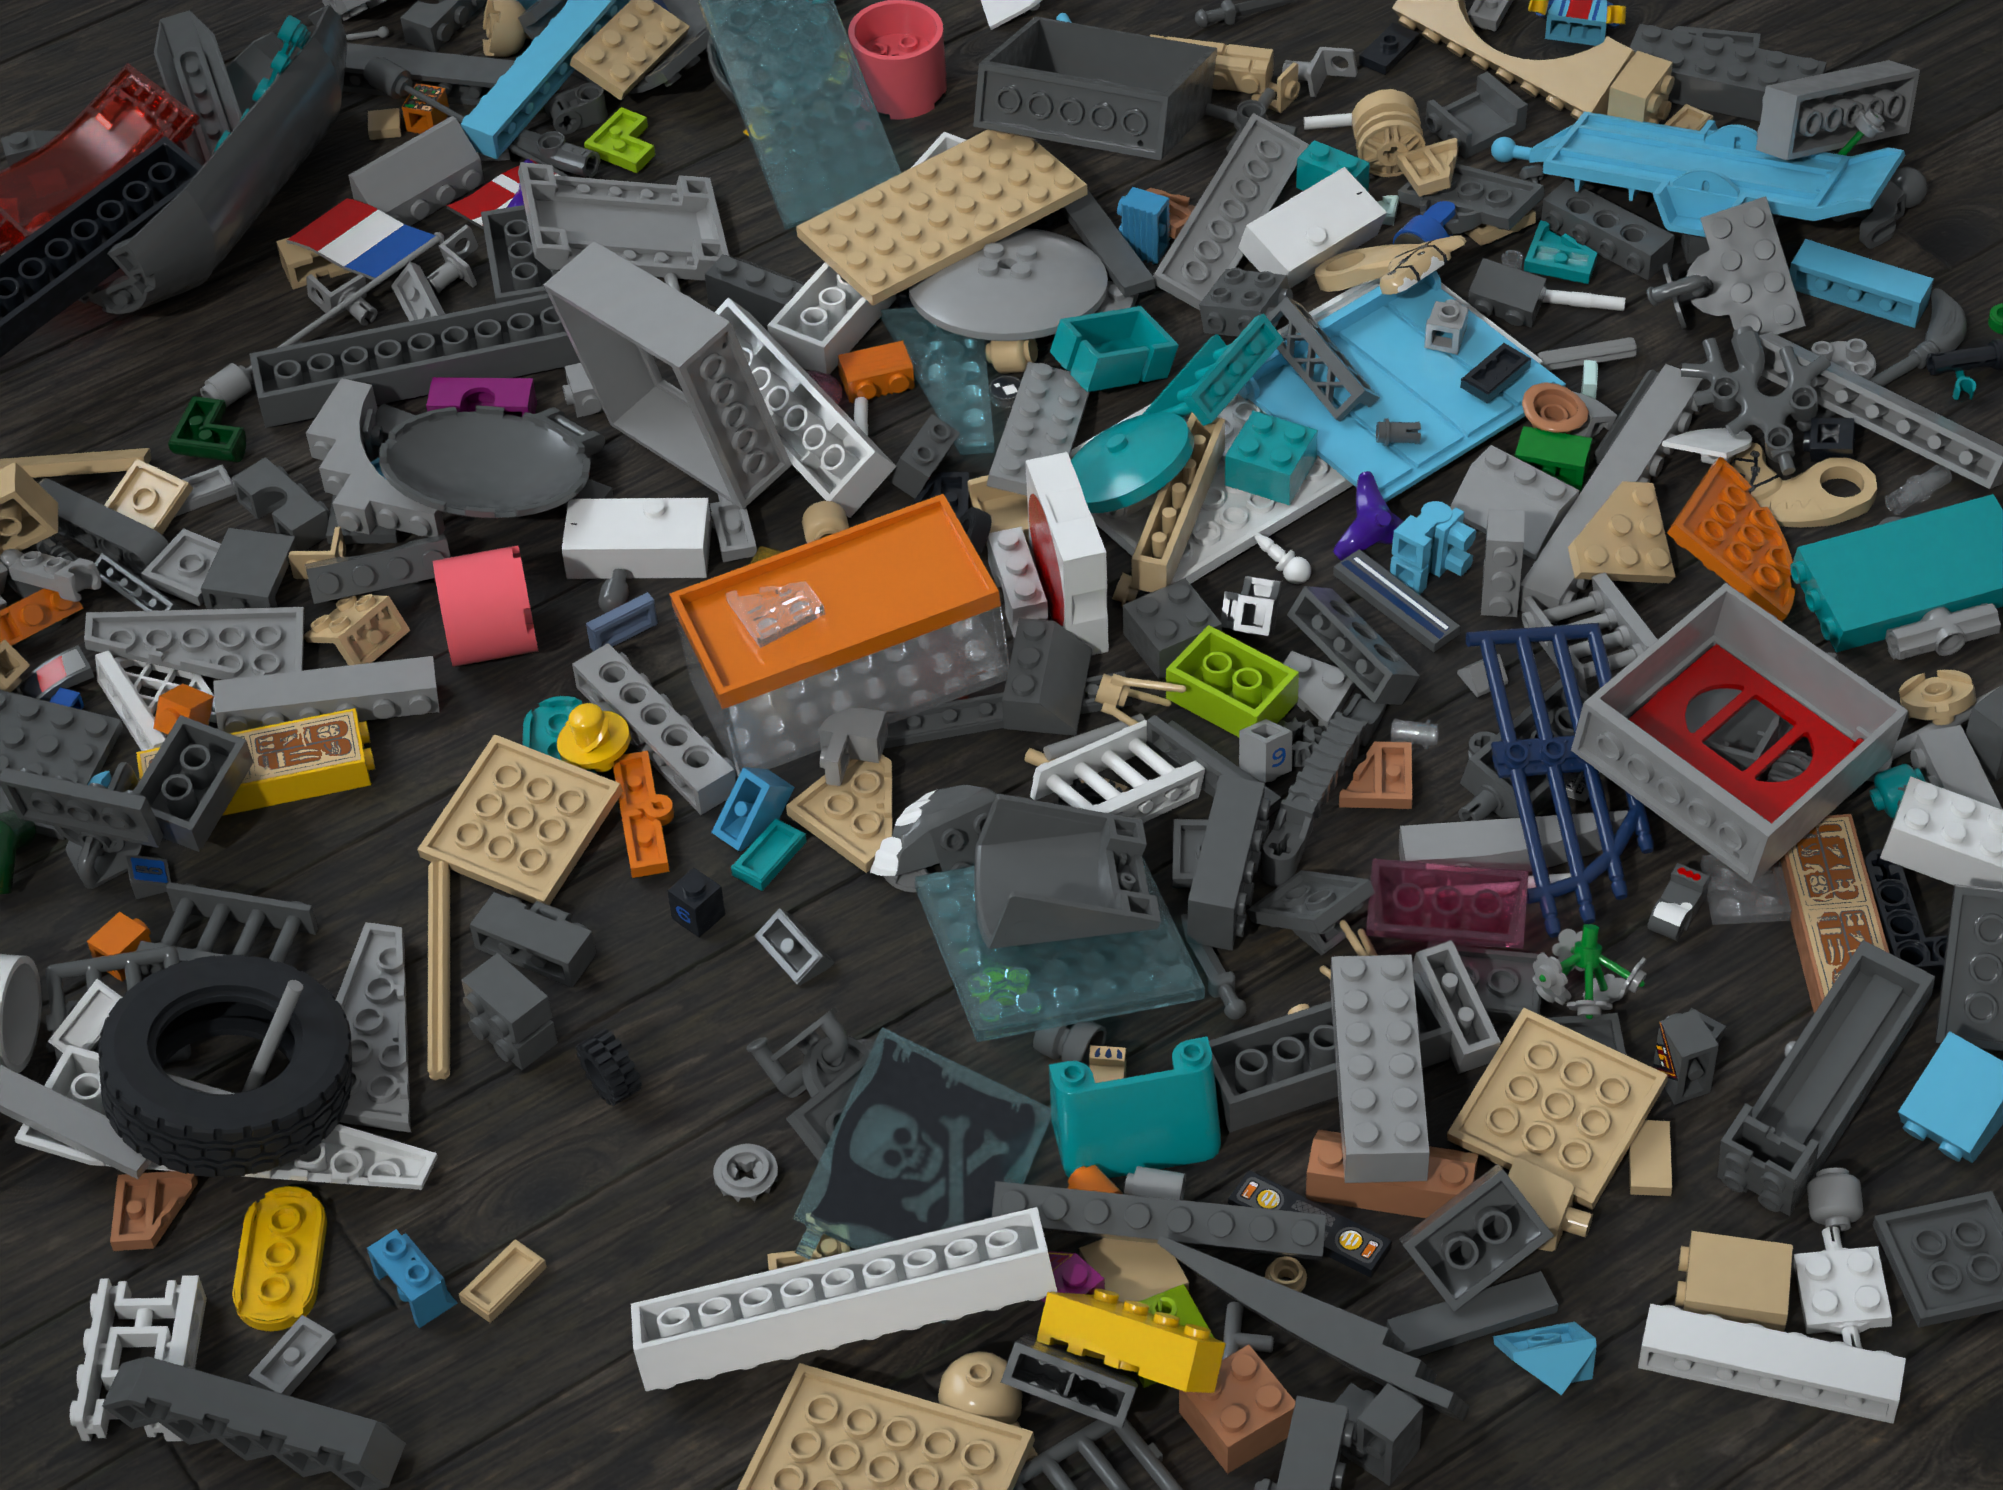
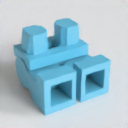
M1432 501L1423 505L1421 514L1417 518L1410 515L1394 530L1390 573L1419 595L1427 587V579L1430 572L1440 577L1448 569L1462 576L1472 565L1473 555L1466 551L1472 546L1476 537V530L1463 523L1464 511L1456 507L1451 510L1443 502Z

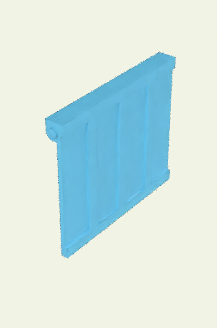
M1434 271L1410 288L1396 294H1382L1380 286L1317 322L1380 397L1371 407L1359 403L1341 421L1336 420L1278 349L1271 354L1238 394L1246 401L1249 399L1267 415L1318 430L1317 456L1355 487H1357V480L1362 472H1372L1378 489L1386 503L1525 417L1522 400L1524 393L1532 385L1546 382L1565 387L1566 383L1470 310L1468 311L1467 329L1458 355L1424 348L1426 323L1430 318L1435 301L1456 300L1441 289V279L1438 273ZM1437 331L1436 336L1451 339L1453 335L1452 333ZM1306 340L1295 341L1294 356L1296 358H1307L1308 343ZM1503 343L1530 357V368L1488 404L1460 388L1461 378ZM1314 364L1313 379L1316 382H1327L1328 367L1326 364ZM1345 387L1334 388L1333 403L1339 408L1351 394ZM1384 418H1388L1389 422H1420L1421 430H1418V433H1421L1420 443H1389L1388 446H1383V443L1376 442L1377 422H1383Z

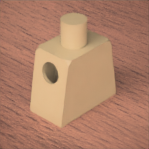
M1515 1157L1508 1176L1554 1235L1537 1249L1545 1251L1556 1250L1563 1231L1586 1238L1593 1214L1572 1208L1575 1192L1573 1183L1522 1158Z

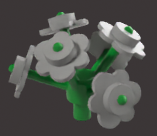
M1593 924L1583 925V931L1577 933L1572 929L1562 930L1558 935L1559 943L1554 944L1552 947V953L1558 959L1553 956L1548 957L1545 953H1540L1537 956V960L1533 963L1535 975L1532 977V980L1537 985L1536 990L1543 999L1552 1003L1556 1001L1561 1005L1567 1001V1007L1570 1010L1577 1011V1016L1586 1017L1587 1019L1600 1017L1601 1010L1612 1009L1613 1004L1611 1003L1623 998L1629 990L1636 993L1639 987L1644 986V979L1647 975L1642 970L1646 962L1644 957L1636 964L1631 973L1603 956L1602 946L1597 943L1599 927ZM1600 964L1623 978H1615L1613 974L1604 975ZM1574 968L1578 971L1585 970L1584 1000L1568 1002L1571 999V994L1564 987L1568 983L1566 976Z

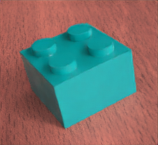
M1253 410L1225 455V485L1290 505L1317 460L1318 430Z

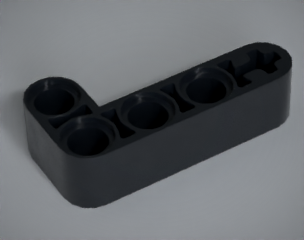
M1883 849L1871 851L1865 859V866L1889 953L1935 976L1933 989L1941 988L1948 936L1925 938L1902 866L1881 859L1880 856Z

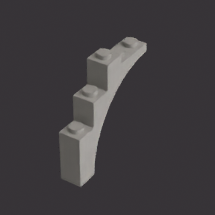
M341 378L306 432L312 458L323 460L319 470L326 493L337 496L332 504L338 527L369 535L376 525L387 529L413 533L418 536L433 537L442 535L445 527L441 511L420 504L396 490L388 480L378 473L366 456L363 426L368 408L374 409L375 414L378 410L372 385Z

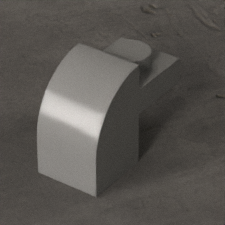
M856 707L847 708L835 712L822 723L819 729L821 744L820 768L825 769L826 784L841 786L850 759L879 763L888 738L886 711Z

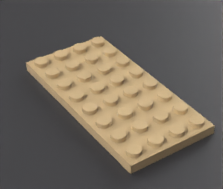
M987 129L796 226L797 237L874 306L936 274L940 270L984 249L986 244L995 243L1086 196L1087 184L1032 137Z

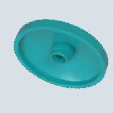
M1154 412L1122 421L1094 437L1071 459L1090 513H1106L1133 505L1160 490L1188 462L1194 449V436L1182 417L1168 412Z

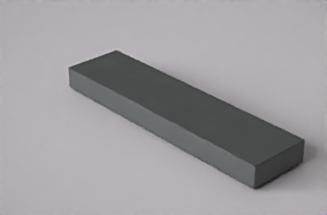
M1540 1271L1483 1289L1455 1312L1445 1301L1388 1319L1387 1328L1405 1343L1402 1353L1415 1358L1557 1313L1558 1303L1544 1275Z

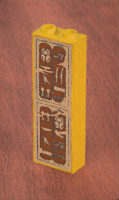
M356 708L229 733L247 741L254 763L222 816L370 786L369 770H374L375 764L371 748H364L365 743H370L367 722H359ZM160 747L136 752L140 779Z

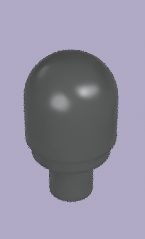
M614 569L612 578L607 579L601 587L598 604L604 613L627 603L629 586L625 582L627 572L623 569Z

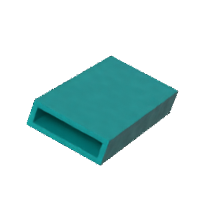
M1994 494L1803 545L1797 547L1793 563L1790 565L1791 576L1796 584H1800L1805 593V600L1809 610L1815 612L1820 621L1824 638L1830 640L1836 653L1884 640L1887 630L1921 621L1926 613L1935 608L1945 607L1951 613L1985 603H1993L1995 608L2003 607V509Z

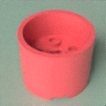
M887 0L872 4L853 17L848 28L853 94L857 104L868 113L873 110L889 114L890 119L894 120L918 117L935 108L934 103L943 94H946L947 91L943 23L939 15L930 7L919 2Z
M519 545L433 561L441 614L453 667L538 652Z

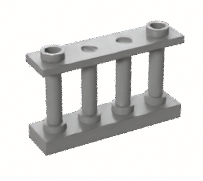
M1605 572L1592 576L1593 591L1589 593L1588 597L1543 611L1531 596L1524 598L1526 610L1525 613H1522L1524 628L1553 626L1551 624L1553 622L1594 610L1596 613L1600 612L1601 614L1568 625L1599 623L1600 629L1608 628L1615 631L1602 635L1605 649L1621 645L1629 650L1607 656L1611 671L1629 665L1658 640ZM1588 640L1568 646L1578 687L1586 693L1585 679L1596 676L1593 661L1581 664L1578 660L1579 658L1591 655ZM1552 641L1539 642L1558 668Z

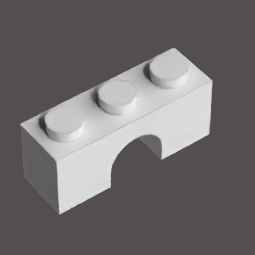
M1022 527L989 533L987 539L988 563L996 587H1002L1005 614L1015 638L1019 618L1048 621L1047 599Z

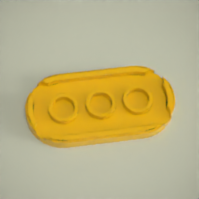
M296 1186L275 1188L265 1193V1198L261 1199L258 1203L255 1201L248 1208L244 1218L232 1295L240 1318L247 1325L257 1330L279 1331L292 1327L301 1315L306 1317L316 1301L327 1218L321 1202L304 1188Z

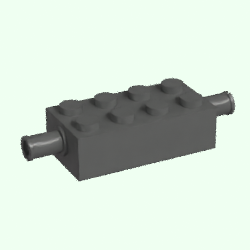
M1560 679L1543 694L1553 737L1574 736ZM1579 688L1582 704L1600 688L1596 689L1590 696ZM1529 706L1513 720L1517 740L1538 738L1531 706ZM1500 732L1468 760L1460 784L1476 797L1458 811L1462 822L1467 821L1470 817L1473 818L1471 821L1484 820L1493 811L1502 819L1520 818L1511 778H1499L1494 767L1491 744L1492 742L1502 741ZM1581 772L1562 773L1565 787ZM1547 774L1526 776L1534 814L1552 799Z

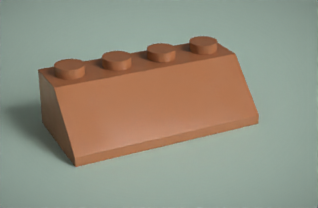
M1318 1130L1313 1138L1308 1163L1306 1198L1322 1203L1427 1218L1475 1181L1479 1154L1429 1146L1427 1181L1345 1183L1341 1133Z

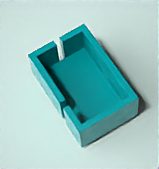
M1142 306L1060 319L1050 353L1063 368L1071 371L1070 375L1086 392L1135 384L1139 380L1149 382L1168 378L1179 345Z

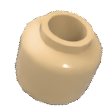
M1036 339L1017 341L991 340L986 345V359L1001 374L1025 372L1027 363H1034L1037 360L1038 347Z
M833 501L816 502L809 506L803 514L802 525L806 543L849 528L845 510L840 504Z

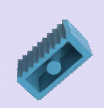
M1132 187L1126 196H1122L1118 203L1117 214L1122 216L1119 232L1141 261L1146 260L1147 263L1157 264L1170 246V198Z

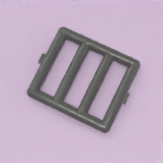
M166 946L49 965L45 970L50 1014L46 1015L47 1030L54 1034L67 1017L62 978L86 975L88 991L96 979L102 982L101 972L125 969L128 991L138 982H142L140 966L164 963L165 969L168 966L180 963L178 950L174 946ZM99 1044L95 1048L96 1053H99ZM189 1044L180 1049L166 1063L189 1059L191 1056V1045ZM55 1047L56 1063H58L63 1052Z
M1126 1418L1122 1429L1097 1419L1027 1461L1013 1490H1026L1023 1484L1041 1473L1047 1476L1057 1490H1078L1058 1464L1078 1451L1109 1490H1131L1094 1443V1441L1112 1430H1115L1161 1490L1183 1489L1163 1465V1454L1154 1443L1147 1445Z

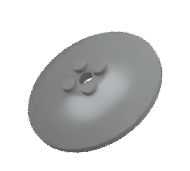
M1022 228L995 243L986 244L984 249L908 288V294L918 313L932 324L944 330L976 339L1017 341L1056 334L1060 319L1094 314L1106 297L1108 278L1106 268L1101 259L1080 242L1049 231Z

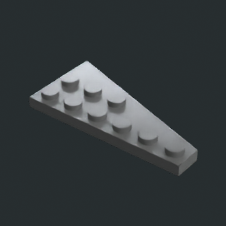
M365 922L335 1000L340 1003L347 1016L352 1042L351 1095L346 1111L338 1122L411 1132L404 934L402 927Z

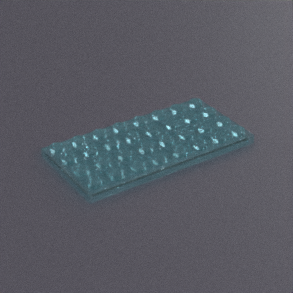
M698 0L700 10L785 230L796 227L901 174L834 0Z

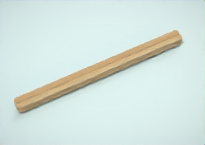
M432 861L428 866L429 1077L435 1081L438 1079L445 1080L450 1075L449 865L444 861Z

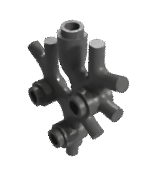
M1744 326L1733 332L1731 343L1739 364V369L1735 372H1728L1725 369L1716 339L1708 338L1704 340L1702 344L1707 362L1704 364L1682 363L1681 377L1702 378L1711 382L1709 389L1693 393L1696 407L1713 403L1714 407L1719 411L1728 412L1734 410L1740 404L1741 413L1726 425L1730 435L1734 437L1749 426L1755 425L1759 427L1764 433L1766 455L1774 462L1779 463L1783 475L1794 473L1796 469L1792 457L1795 455L1793 433L1789 427L1784 425L1785 419L1791 414L1795 420L1807 422L1817 415V393L1810 385L1817 375L1831 366L1828 358L1825 355H1821L1809 365L1801 366L1797 362L1793 347H1783L1779 350L1788 377V385L1782 393L1776 396H1766L1759 392L1757 386L1765 364L1764 350L1757 331L1753 330L1751 326Z

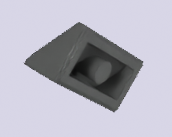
M780 908L754 936L799 986L826 971L835 963L796 918Z

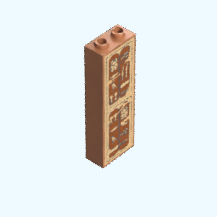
M1851 814L1826 816L1776 862L1814 1014L1862 940L1889 953Z

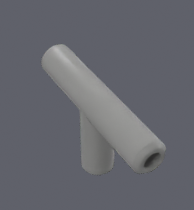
M1231 1302L1227 1305L1223 1342L1226 1345L1222 1360L1248 1344L1254 1351L1269 1353L1273 1351V1336L1241 1333L1244 1307L1239 1302Z

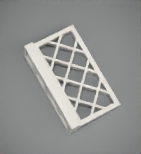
M109 651L95 655L97 682L141 751L161 747L168 736L163 732L153 729L155 721L153 714L157 709L159 696L179 686V684L172 683L175 676L191 679L189 686L214 696L199 674L123 657L113 658ZM138 666L143 667V670L138 675L125 672L124 668ZM152 670L167 673L164 681L148 676ZM144 686L158 691L155 697L139 694L141 687ZM213 699L210 722L217 723Z

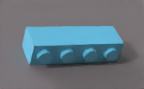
M1808 239L1804 240L1790 267V275L1795 291L1913 328L1917 326L1929 304L1934 279Z

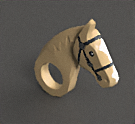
M1460 235L1421 244H1392L1350 250L1320 264L1315 269V277L1320 290L1326 292L1345 290L1381 278L1380 289L1382 294L1392 295L1405 291L1440 268L1451 259L1450 252L1463 246L1467 241Z
M1752 442L1750 448L1735 454L1731 458L1730 465L1752 486L1748 492L1760 507L1769 508L1778 525L1782 527H1821L1847 521L1868 512L1876 498L1877 482L1875 474L1865 464L1850 458L1825 459L1788 480H1782L1768 467L1764 450L1758 443ZM1830 479H1846L1855 483L1861 492L1852 497H1837L1826 492L1821 484Z

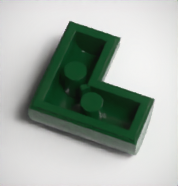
M193 396L173 432L168 446L171 452L177 455L238 463L242 460L246 449L245 431L241 427L219 425L226 412L224 400Z
M14 810L0 813V894L12 893L16 849L29 845L34 840L36 834L35 823L19 819Z

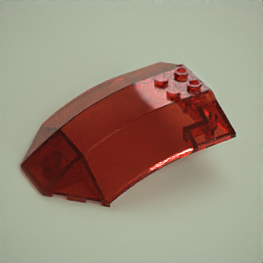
M127 63L91 103L59 134L27 157L0 171V257L164 136L176 145L180 141L187 139L192 134L194 126L196 127L200 123V117Z

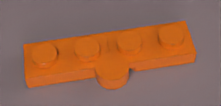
M648 751L624 754L614 761L613 769L615 781L620 783L623 790L619 797V804L632 878L670 872L662 826L667 825L674 818L673 803L668 796L655 793Z

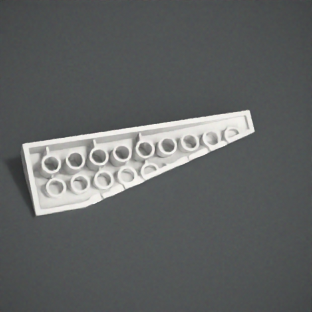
M68 1044L45 1087L106 1116L101 1097L99 1053ZM167 1074L177 1083L198 1092L235 1094ZM22 1124L15 1137V1142L88 1165L109 1166L25 1124ZM338 1124L326 1139H322L321 1143L307 1154H303L298 1159L281 1167L278 1166L272 1170L257 1174H245L244 1177L422 1190L437 1160V1153ZM151 1162L147 1167L150 1170L174 1171L167 1169L163 1165L159 1166L154 1162Z

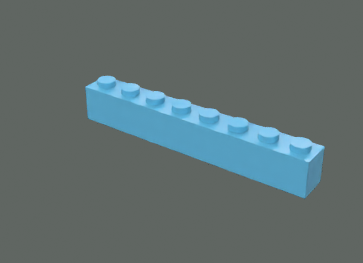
M568 0L564 8L556 17L550 20L548 26L541 34L533 39L526 51L516 58L510 69L500 76L495 86L487 95L481 98L479 104L472 112L463 118L461 127L476 152L498 159L575 71L570 66L572 56L630 0Z

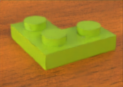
M622 107L584 142L585 148L598 152L600 159L638 173L655 156L654 145L637 139L648 128L647 117Z

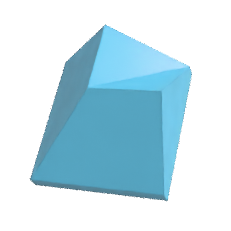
M1576 1322L1493 1336L1494 1345L1515 1363L1560 1395L1565 1392L1570 1383L1593 1378L1597 1348L1596 1338Z

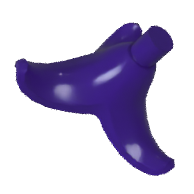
M1370 471L1362 472L1358 477L1356 487L1357 517L1342 535L1333 550L1334 554L1341 561L1357 550L1364 551L1377 543L1392 545L1394 530L1404 522L1389 510Z

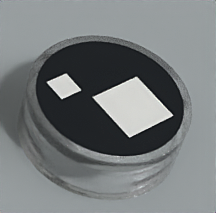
M1001 376L994 379L989 386L991 402L1001 408H1011L1021 381L1012 376Z

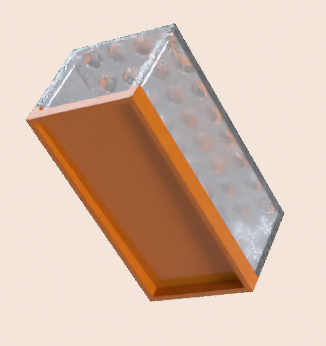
M944 494L670 593L690 680L727 757L732 761L737 770V778L743 767L771 769L821 750L820 726L834 713L855 707L886 711L888 725L1006 681L1009 659L999 590Z

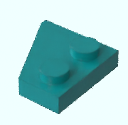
M1540 220L1524 261V271L1589 284L1597 262V252L1586 245L1577 243L1574 238L1566 233L1561 237L1549 230V223Z

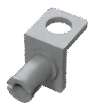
M1319 47L1311 62L1285 60L1282 68L1283 73L1293 62L1299 65L1298 80L1308 81L1311 97L1317 96L1327 75L1356 77L1358 73L1354 50L1332 47ZM1341 56L1347 60L1349 65L1347 68H1339L1333 63L1332 58Z
M465 225L439 245L445 263L429 276H426L436 295L440 294L443 289L457 278L463 279L472 287L477 285L470 266L463 259L478 248V243L471 227ZM462 238H467L465 248L460 252H455L456 243Z
M312 274L306 277L308 297L325 313L366 285L365 276L359 274L330 292ZM316 289H317V290L320 292V294L322 295L323 300H322V299L319 297V295L317 294ZM365 293L331 318L333 319L347 310L361 325L367 326L368 321L364 318H367L372 323L377 316V309L364 299L367 296V293Z

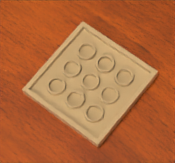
M494 734L417 851L420 857L430 862L444 861L452 871L533 904L536 901H540L550 905L623 790L618 782Z
M1523 1008L1449 1129L1447 1138L1448 1141L1479 1154V1156L1508 1170L1511 1169L1515 1157H1519L1566 1179L1575 1186L1573 1201L1593 1210L1664 1089L1668 1075Z

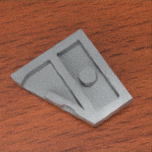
M1291 651L1283 664L1299 672L1298 702L1296 705L1303 712L1309 710L1319 720L1318 726L1322 727V730L1327 731L1329 721L1334 719L1336 712L1342 710L1356 684L1340 668Z

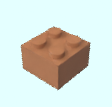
M1249 1344L1222 1360L1214 1393L1179 1390V1413L1227 1474L1288 1438L1295 1400Z

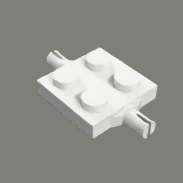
M1830 1227L1822 1230L1826 1250L1794 1254V1269L1806 1333L1830 1332L1838 1335L1842 1334L1844 1343L1851 1347L1863 1349L1859 1333L1869 1328L1892 1326V1314L1878 1246L1854 1249L1842 1248L1839 1228L1832 1227L1831 1237Z

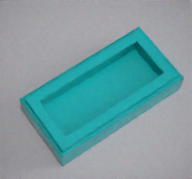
M775 818L731 866L732 876L763 891L807 842L806 833Z

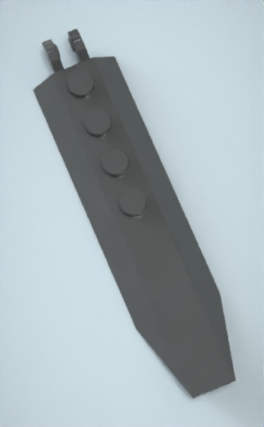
M189 10L160 19L154 55L185 152L203 166L214 153V149L225 130L232 132L239 124L242 115L214 33Z

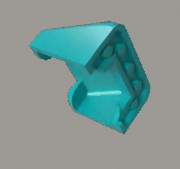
M1208 1037L1186 1040L1179 1043L1172 1052L1173 1070L1095 1083L1091 1069L1082 1062L1066 1061L1049 1064L1051 1121L1066 1176L1070 1177L1081 1166L1089 1167L1096 1165L1108 1178L1125 1176L1128 1173L1135 1174L1137 1166L1164 1169L1203 1162L1214 1158L1221 1148V1131L1213 1057Z

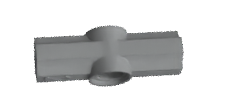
M1985 603L1952 613L1945 607H1939L1926 613L1921 621L1887 630L1885 639L1888 645V652L1893 660H1902L1931 651H1936L1941 656H1947L1960 650L1965 642L1999 633L2001 623L1998 611L1993 603Z

